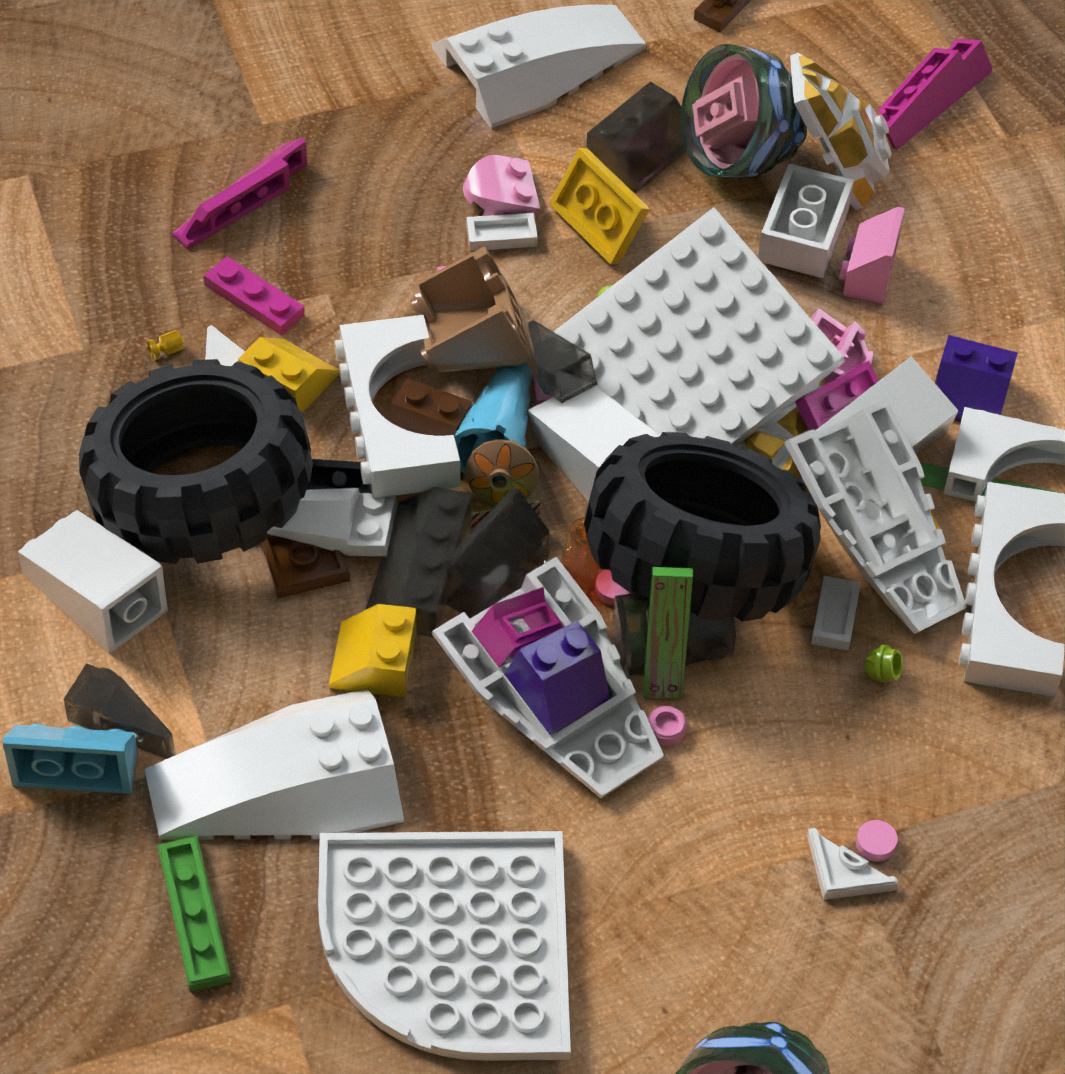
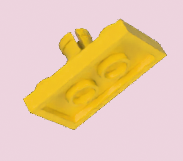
M578 148L549 202L609 264H619L650 210L588 148Z

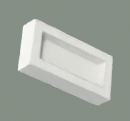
M534 213L466 217L470 251H476L484 246L488 250L537 247L538 236Z
M824 576L811 644L849 651L861 582Z

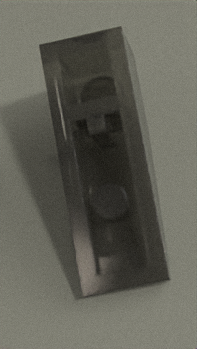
M535 320L528 322L539 372L537 382L544 394H549L563 403L598 385L590 353Z
M86 663L63 699L67 720L90 730L108 731L111 729H121L126 732H134L137 748L165 759L175 756L173 734L125 680L111 669L105 667L97 668Z

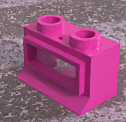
M544 587L493 604L473 628L472 632L497 666L500 667L511 663L519 649L564 626L546 603Z

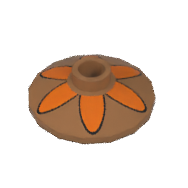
M496 439L484 442L473 450L467 461L466 478L471 490L480 499L491 505L507 507L520 504L531 496L538 483L539 469L535 458L524 446L514 441ZM500 475L505 477L507 481L501 482L494 477Z

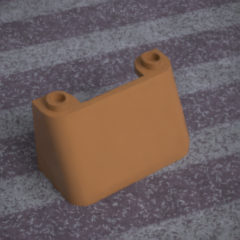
M486 246L412 285L415 296L411 300L412 306L416 314L424 315L430 325L432 337L424 340L425 348L421 350L422 356L430 369L436 367L440 372L522 366L534 359L519 303Z

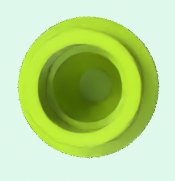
M881 645L874 650H869L864 660L865 671L870 678L880 683L898 680L903 668V658L900 650L892 649L890 645Z

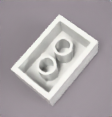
M789 163L761 232L759 260L766 264L824 278L849 211L854 180Z

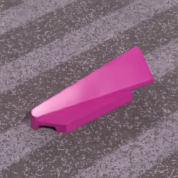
M956 38L949 49L934 48L879 108L880 115H883L888 125L889 133L886 135L891 147L899 149L992 72V65L981 40Z
M299 138L280 145L227 189L200 204L194 215L173 231L172 236L188 250L289 189V176L307 166L306 141L303 138Z

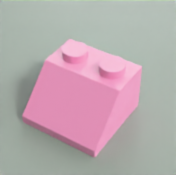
M896 207L860 223L856 237H849L845 256L851 258L850 261L843 260L839 280L845 281L844 296L881 304L884 303L905 208Z

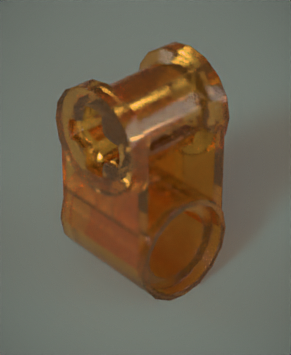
M585 517L575 520L570 527L565 552L562 553L560 562L581 589L594 592L599 566L591 555L584 527Z

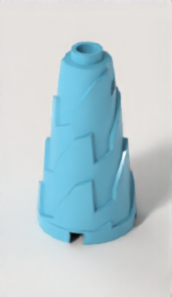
M527 364L499 367L488 386H485L481 391L475 404L467 412L459 429L456 431L454 438L460 458V471L465 475L470 455L474 449L484 442L503 439L514 441L524 447L526 446L527 439L524 437L529 420V413L527 412L531 399L529 391L532 381V371ZM500 475L494 477L501 482L507 481L505 477Z

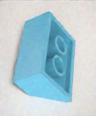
M43 724L15 725L3 738L2 744L12 786L131 794L138 758L134 732H126L121 729L104 731L89 730L79 726L59 728L47 727Z

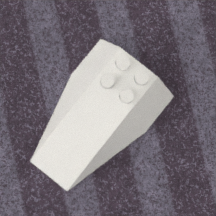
M577 5L529 12L488 23L433 42L432 48L446 67L458 64L476 88V109L492 129L557 104V98L565 93L570 96L578 91L579 85L586 80H596L603 75L604 69L609 66L615 68L646 49V43L616 5Z
M887 399L863 408L837 424L817 432L814 429L784 442L819 511L843 549L887 606L914 634L967 608L953 563L946 560L941 545L946 543L942 529L935 528L930 512L935 508L931 494L924 493L920 481L921 478L925 477L922 466Z
M555 557L525 576L522 587L499 602L544 587L545 601L559 618L562 625L565 627L578 620L601 650L610 700L572 724L549 735L504 675L511 663L498 667L472 632L473 628L491 606L470 619L463 612L433 630L432 635L480 698L599 798H603L662 760L664 754L644 710H641L634 696L636 691L631 680L626 678L619 662L621 659L615 644H611L606 633L607 626L602 615L559 559ZM521 618L512 624L518 634L529 630Z
M368 689L287 706L145 769L160 840H180L197 836L198 840H214V835H233L234 840L250 839L251 835H274V839H292V835H311V839H320V833H357L404 822L394 762L376 699Z

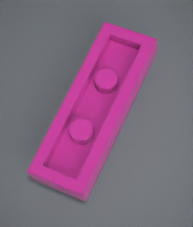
M228 256L203 276L205 286L280 335H283L305 316L304 305Z
M868 360L799 398L795 403L808 430L814 429L815 431L879 380Z

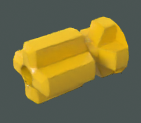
M174 330L159 336L158 344L153 339L146 341L149 355L155 361L160 359L161 351L168 356L183 350L184 339L180 336L179 331Z

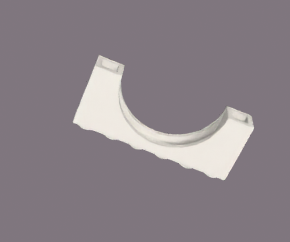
M424 315L340 325V340H334L337 361L344 362L339 364L342 385L348 384L349 386L344 388L347 409H354V412H350L352 434L359 433V437H355L357 458H364L365 462H360L363 484H370L373 498L461 487L460 458L454 435L433 436L407 431L385 419L372 403L378 390L391 378L411 368L427 365L421 353V350L425 348L424 340L429 338Z
M964 407L943 494L976 502L977 496L982 495L987 483L1010 468L1029 463H1054L1065 466V430Z
M988 482L984 496L978 495L975 504L974 517L980 518V524H974L971 546H977V554L971 553L968 575L974 576V583H968L965 605L971 606V613H965L962 635L968 636V644L962 643L959 666L965 667L964 682L1055 697L1063 673L1065 644L1037 636L1015 621L1006 611L997 595L994 574L1007 559L1021 551L1039 546H1065V494Z

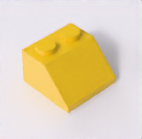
M259 337L238 358V362L257 367L266 377L272 375L295 398L297 407L302 413L340 375L339 369L281 338Z
M377 604L341 621L329 680V689L346 691L368 689L372 694L405 697L417 635L416 608Z

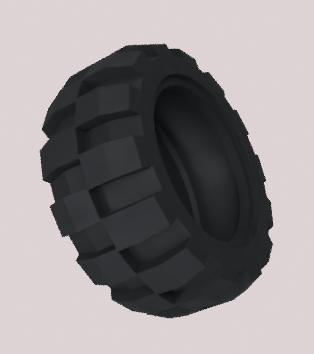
M218 359L193 360L190 366L173 368V364L148 371V378L136 384L129 381L111 393L109 405L107 407H97L88 421L79 451V473L94 518L106 530L117 535L141 552L143 551L157 562L177 564L180 558H194L197 564L221 560L223 559L222 553L239 547L243 552L266 541L267 531L272 527L281 529L296 513L300 499L304 498L309 485L313 467L310 454L311 447L303 413L298 409L295 398L272 375L266 377L257 367L238 361L232 366L221 365ZM217 445L242 448L227 461L201 472L185 475L150 473L167 459L191 449Z
M662 432L659 437L643 434L629 438L623 446L618 445L604 460L596 472L586 508L584 527L591 555L599 568L610 570L612 581L631 594L638 592L650 599L653 567L692 568L693 582L690 613L695 614L696 618L722 622L725 617H736L743 622L762 619L769 611L777 613L802 591L804 583L808 580L821 540L818 506L812 495L805 492L804 483L789 470H781L772 464V459L751 449L748 451L730 445L731 442L709 436L698 438L689 436L687 433Z

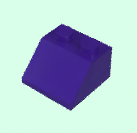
M948 335L935 384L957 408L958 413L954 421L961 422L964 407L1001 415L1018 352Z
M578 620L519 649L504 673L549 735L572 724L610 700L601 650Z

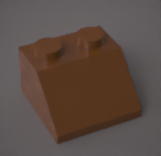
M406 378L390 405L386 419L402 429L418 434L433 436L455 435L465 415L472 407L473 401Z

